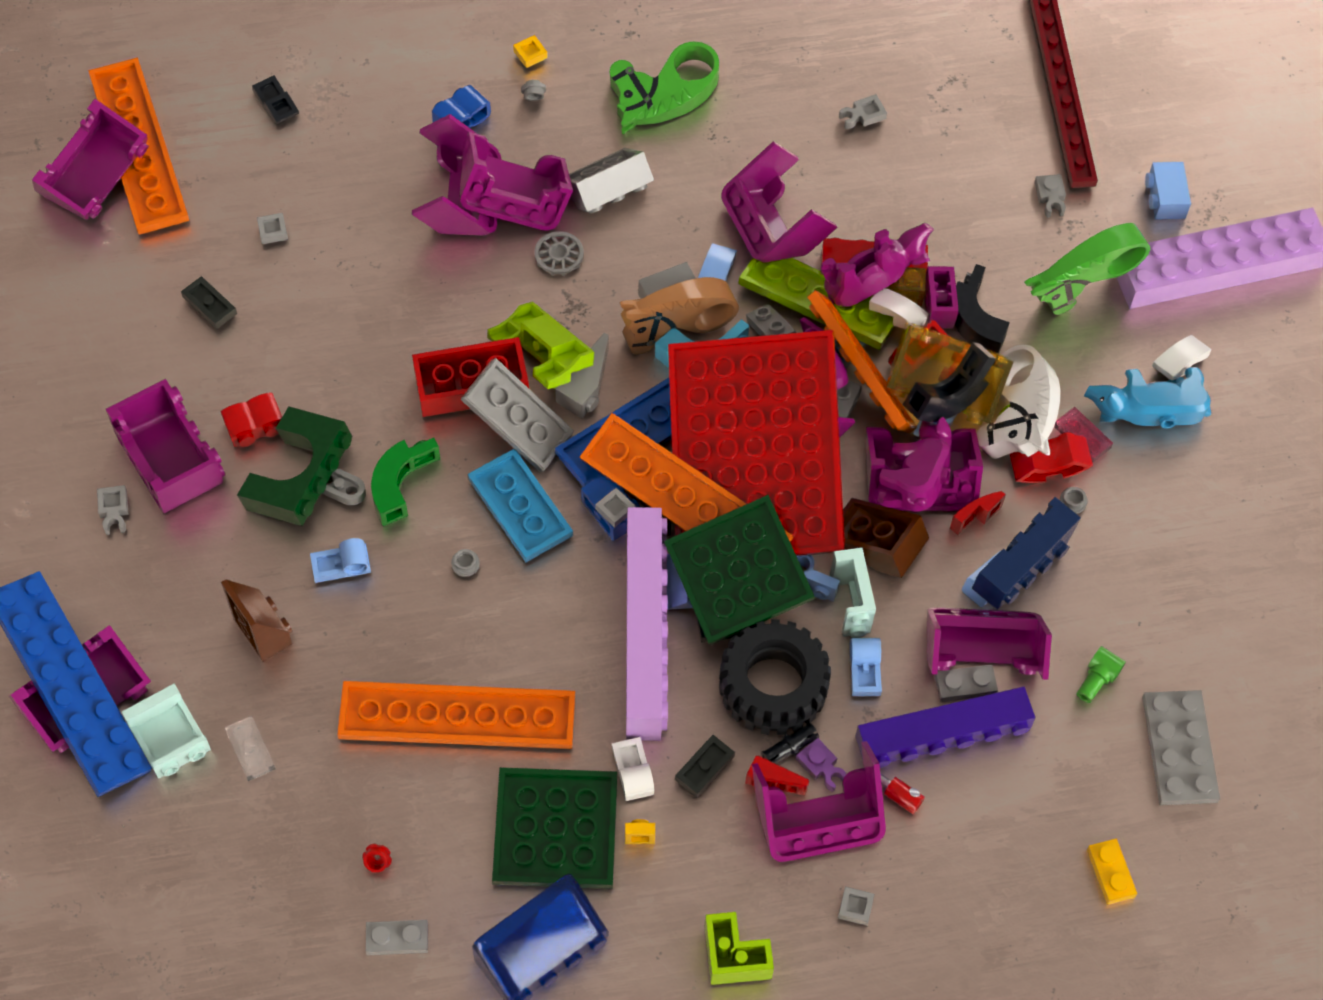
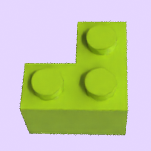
M736 912L705 915L704 928L711 985L772 979L774 965L770 939L740 941Z

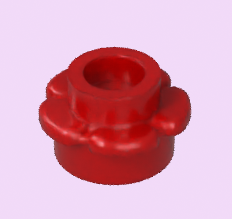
M376 843L368 845L366 852L362 855L364 866L371 872L383 871L392 862L390 850L386 846Z

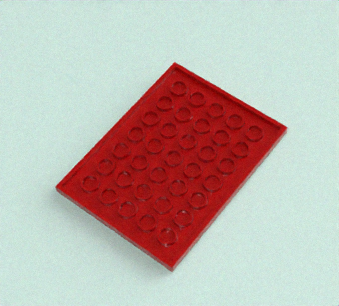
M824 330L668 344L672 454L746 504L769 495L784 530L793 536L790 543L796 556L831 554L834 551L845 550L834 331ZM675 525V536L685 532Z

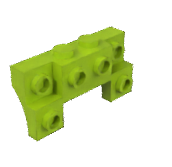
M533 301L519 305L509 318L499 325L487 329V338L490 341L519 337L521 346L542 363L539 366L533 367L532 376L547 389L569 383L572 372L593 366L594 351Z

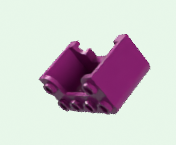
M166 379L106 408L116 437L163 514L222 484V477L226 476L220 464L222 462L216 449L214 447L210 449L206 441L201 442L198 435H200V432L193 420L188 422L185 417L188 413L181 402L183 398L176 386L171 388Z

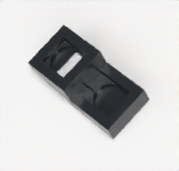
M275 75L252 85L254 94L276 124L299 114V110L287 91L284 92Z

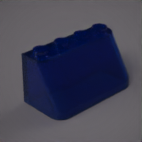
M568 874L480 936L474 942L472 950L474 961L503 1000H530L533 997L532 992L541 986L546 988L558 978L557 974L566 967L570 970L582 961V956L589 950L596 951L607 942L606 938L609 936V931L572 874Z

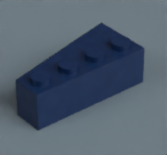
M1054 497L1048 503L1045 514L1042 515L1039 512L1032 519V523L1025 532L1020 531L1010 542L1007 549L1003 548L979 572L972 589L997 610L1005 603L1010 605L1018 597L1019 590L1022 587L1028 589L1036 580V575L1039 572L1041 574L1046 573L1053 564L1052 560L1055 558L1061 559L1070 548L1067 543L1081 517Z

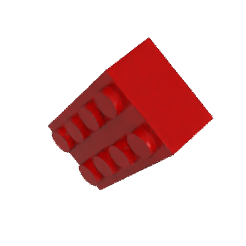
M516 337L412 354L422 417L469 410L470 408L460 399L494 358L499 360L529 388L520 338Z

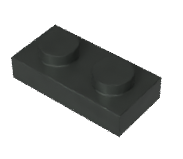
M202 276L181 291L182 297L216 329L220 328L237 314L236 308Z
M712 735L675 775V781L698 798L735 757V752L715 735Z

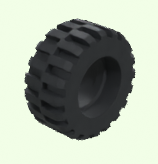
M771 619V624H765L764 621L756 623L752 629L748 626L740 630L739 637L737 635L733 636L729 641L728 648L724 649L722 655L719 691L720 695L723 696V704L726 710L732 709V717L737 722L744 720L745 728L751 731L755 727L761 729V734L769 735L770 731H777V735H786L787 729L792 728L793 732H796L803 728L804 722L806 724L811 723L816 718V713L821 712L828 694L831 667L828 665L829 657L827 651H821L823 644L818 638L812 640L810 638L811 632L803 627L802 630L796 628V623L788 621L787 625L780 624V619ZM776 659L793 666L799 673L802 682L795 691L775 696L763 693L755 688L749 681L747 673L753 665L760 661Z

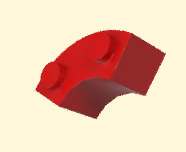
M1071 432L1060 434L1058 437L1048 440L1049 456L1040 451L1029 457L1020 452L1010 453L1016 482L1044 483L1046 482V477L1061 474L1064 479L1079 474L1093 466L1086 437L1075 435Z

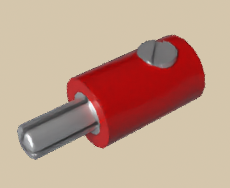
M881 774V784L886 789L883 795L914 815L924 801L925 796L920 794L919 790L910 787L899 778L894 777L891 781Z

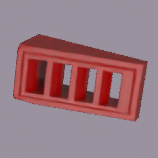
M755 756L752 764L758 763L768 787H778L783 792L806 795L809 779L761 756ZM751 764L746 774L745 784L754 786Z

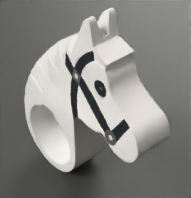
M1017 345L1005 351L996 360L991 371L992 383L1010 402V406L997 417L994 423L985 424L976 432L979 447L993 459L1013 452H1020L1028 457L1037 451L1047 456L1050 455L1048 436L1055 425L1060 405L1059 379L1055 370L1034 347L1030 345ZM1034 364L1030 372L1031 375L1024 382L1010 385L1013 376L1020 369Z

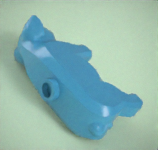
M1197 367L1186 369V379L1179 377L1173 381L1168 380L1146 384L1139 369H1129L1125 372L1127 386L1123 389L1112 385L1089 386L1084 394V397L1092 400L1101 411L1100 422H1114L1119 419L1126 420L1135 425L1161 426L1164 429H1169L1175 425L1199 423L1204 417H1209L1212 414L1210 396L1203 386L1204 376Z

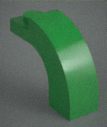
M435 438L421 440L410 448L405 440H402L388 449L379 459L373 471L371 490L375 511L382 526L408 516L406 502L399 490L403 479L412 471L440 460L439 446Z

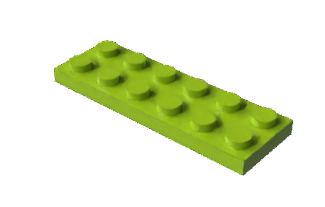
M752 258L739 277V285L826 325L821 318L817 319L809 308L812 303L807 297L814 291H818L828 297L824 289L825 278L820 270L794 258L765 263ZM874 295L853 306L840 307L834 304L855 337L859 341L878 350L882 348L895 327L893 326L892 316L869 310V301Z

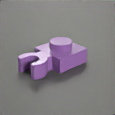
M819 738L796 755L797 762L814 780L820 776L824 778V784L829 791L833 792L836 789L835 783L831 780L832 777H839L843 782L846 772L839 767L833 766L837 763L838 758Z

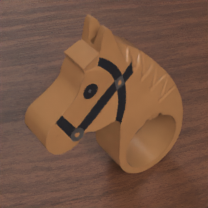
M714 277L686 280L660 289L645 298L619 302L624 309L621 313L625 323L622 334L631 352L635 355L650 351L655 346V341L672 328L677 327L695 333L712 332L728 324L739 311V305L728 283Z

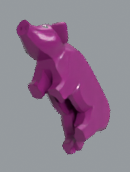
M924 222L905 231L898 240L890 239L889 231L883 229L875 233L874 248L856 254L848 263H836L833 258L825 260L821 264V274L825 278L824 289L827 292L828 298L833 305L836 304L840 307L853 306L901 278L909 265H920L930 262L925 249L928 237L934 231V228Z
M941 417L937 424L922 421L919 428V440L913 443L894 444L892 454L896 455L895 463L901 465L902 469H882L879 476L880 484L892 490L880 489L877 504L889 508L901 507L909 511L920 512L930 508L935 503L942 485H947L950 480L952 433L944 417Z

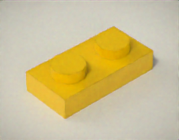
M1117 838L1089 845L1087 852L1107 905L1135 898L1138 893Z

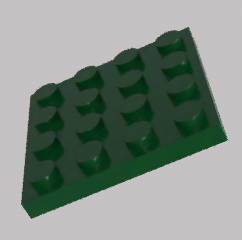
M769 495L664 541L710 646L740 633V630L748 626L751 628L758 622H765L815 599Z
M499 767L492 885L613 889L617 771Z

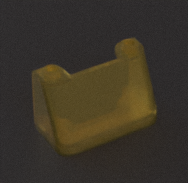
M906 321L886 383V387L890 388L889 393L905 398L916 382L936 384L945 380L957 369L971 343ZM988 349L986 350L996 358L984 378L989 384L983 393L962 411V413L968 415L967 421L977 425H982L983 421L991 423L1014 363L1010 358Z

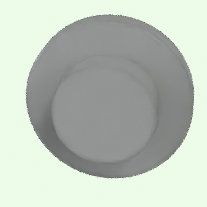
M528 80L526 84L521 86V93L524 94L526 100L536 101L544 98L546 85L539 80Z
M1078 487L1065 489L1059 499L1076 514L1082 512L1088 503L1085 492Z
M462 549L453 556L451 564L453 571L457 575L468 577L478 571L480 561L475 552L469 549Z

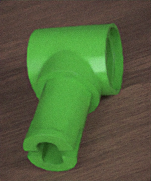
M1101 646L1088 665L1089 675L1076 695L1084 702L1091 703L1103 685H1107L1109 681L1113 683L1126 661Z

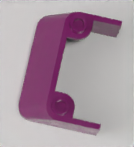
M451 114L421 128L419 132L437 145V162L441 167L450 172L448 199L441 196L413 209L412 215L440 234L485 236L496 230L497 218L467 210L460 201L464 141L469 131L476 132ZM489 142L490 150L488 156L502 160L498 149Z
M774 141L724 186L721 193V199L751 256L763 263L805 256L838 228L834 222L811 209L789 230L787 229L774 203L782 197L785 190V184L781 176L798 162L799 158Z
M940 607L928 609L927 663L931 674H938V670H950L951 666L956 665V661L1012 664L1013 667L1019 669L1018 672L1021 674L1034 675L1038 671L1043 680H1048L1052 634L1041 615L1023 611Z
M867 741L861 742L864 768L852 770L845 775L842 782L843 793L787 804L784 792L778 787H768L758 763L752 764L756 803L767 846L775 860L786 862L873 844L883 838L886 832L880 764Z

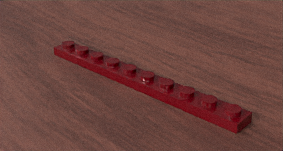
M1030 0L1071 188L1096 187L1098 178L1057 0Z

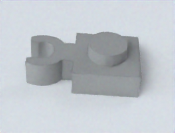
M877 94L855 101L853 108H842L839 111V118H850L845 120L844 127L845 129H851L857 122H861L863 127L885 120L887 112Z
M1061 174L1036 176L1034 183L1039 203H1047L1044 211L1046 217L1051 216L1053 208L1059 211L1060 216H1063L1066 209L1063 202L1066 193Z
M126 486L97 489L98 514L100 518H105L102 525L106 535H110V527L113 524H119L121 533H125L126 525L121 516L129 515Z

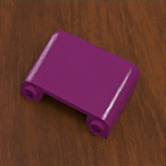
M96 99L88 106L87 110L90 113L85 120H81V127L53 163L47 164L45 167L46 173L39 170L32 179L34 190L37 193L85 220H88L90 217L93 219L97 217L102 209L101 203L136 157L141 158L149 147L146 144L147 134Z
M469 131L463 146L460 201L462 206L473 212L546 231L554 229L559 224L573 192L565 158L545 155L538 160L534 169L488 156L490 150L488 139L483 135Z
M866 427L869 502L877 504L880 489L892 490L880 484L879 476L882 469L899 470L902 469V466L895 463L896 455L892 454L893 439L890 431L881 427ZM961 428L951 432L952 450L949 483L942 485L935 503L924 511H959L980 497L983 462L976 429ZM901 507L894 508L898 510L909 511Z
M110 625L82 644L116 706L130 696L133 700H136L148 691L146 685L151 680ZM32 680L9 695V698L51 752L58 749L62 753L69 748Z

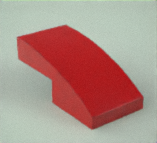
M1002 491L994 492L967 504L953 516L950 529L959 535L975 518L985 524L1002 508L1006 494Z

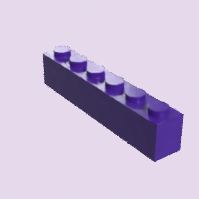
M1024 686L861 724L857 727L855 738L862 760L861 742L867 741L880 764V768H883L892 761L902 760L903 762H908L926 753H930V755L941 754L947 748L957 746L959 749H963L981 740L993 742L1000 739L1002 735L1011 733L1015 736L1022 735L1031 729L1036 717Z

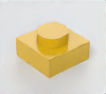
M535 35L513 45L514 53L526 68L548 58L547 50Z
M636 819L631 821V823H625V844H655V823H649L648 820Z

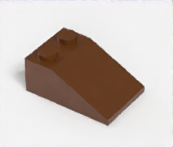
M851 498L843 509L845 550L863 548L866 565L878 572L902 578L929 539L921 515L856 498Z
M227 579L221 582L234 621L262 662L292 645L290 633L293 632L292 628L284 617L279 619L275 613L278 609L270 596L265 598L259 589Z

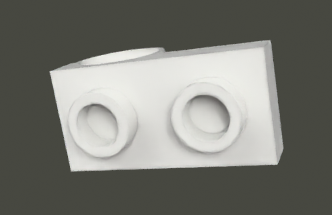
M641 738L612 743V750L625 801L654 795L653 777L650 766L646 761Z

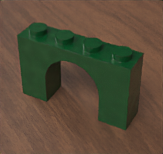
M288 406L276 429L285 444L313 452L310 464L301 474L287 480H275L249 473L237 496L248 511L303 526L307 517L312 514L320 494L325 491L330 476L338 468L339 460L345 450L349 448L353 436L345 421Z

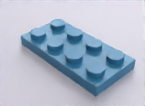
M515 449L467 474L469 482L525 563L573 536V530Z

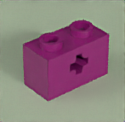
M928 266L923 282L925 311L929 314L926 323L934 320L941 328L953 329L958 315L954 267Z

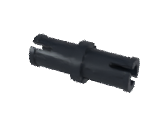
M808 723L793 734L782 736L780 742L762 751L761 757H766L767 760L777 764L790 755L796 756L800 749L819 738V734H814L813 732L817 731L811 723Z

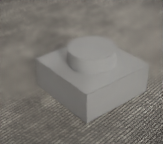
M283 213L257 217L262 244L288 240Z
M617 488L595 504V509L614 528L627 518L628 507H635Z
M845 886L838 918L867 926L875 894Z

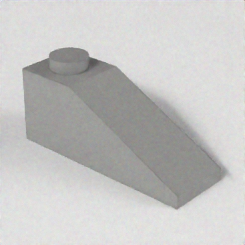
M603 333L591 347L594 351L593 366L572 372L569 383L556 387V402L581 419L588 411H594L599 403V393L609 349V335Z

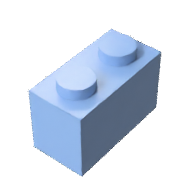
M1153 162L1150 172L1146 173L1145 185L1146 188H1150L1149 208L1153 209L1155 220L1186 219L1191 206L1184 162Z

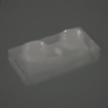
M252 716L225 727L248 781L275 770L273 761Z

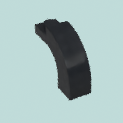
M976 264L972 273L967 272L964 282L957 281L958 315L955 326L960 335L970 345L973 342L981 344L991 355L998 357L1010 322L993 317L980 307L977 301V293L986 267Z
M973 342L957 369L948 378L936 384L916 382L902 405L921 421L937 422L941 417L945 419L953 417L970 406L986 389L989 383L984 378L996 358L981 344Z

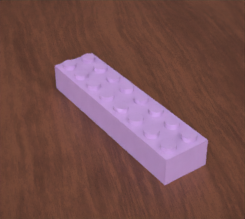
M1312 207L1148 242L1151 249L1145 260L1133 270L1116 278L1129 309L1322 268L1323 227Z
M628 507L626 740L640 737L641 741H661V732L667 731L668 597L667 547L664 543L667 540V518H662V508Z

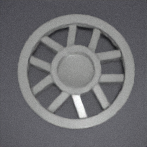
M556 231L548 233L535 246V259L538 267L551 273L552 276L554 274L566 276V273L579 268L584 256L580 240L567 232ZM555 237H564V239L558 242ZM548 239H551L553 242L551 246L546 242ZM572 240L573 243L567 246V242ZM541 246H543L546 249L539 251ZM576 247H578L579 252H576V251H573V250H574ZM569 257L578 258V259H577V261H575V260H573V259H571V258H569ZM556 264H561L562 269H555Z

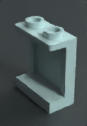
M863 548L834 551L830 576L840 580L839 585L848 584L853 607L846 609L842 635L844 637L851 636L852 638L863 637L871 632L876 612Z
M175 683L122 711L130 730L158 779L163 776L173 775L184 764L200 760L206 755V752L211 750L205 735L202 734L184 703Z

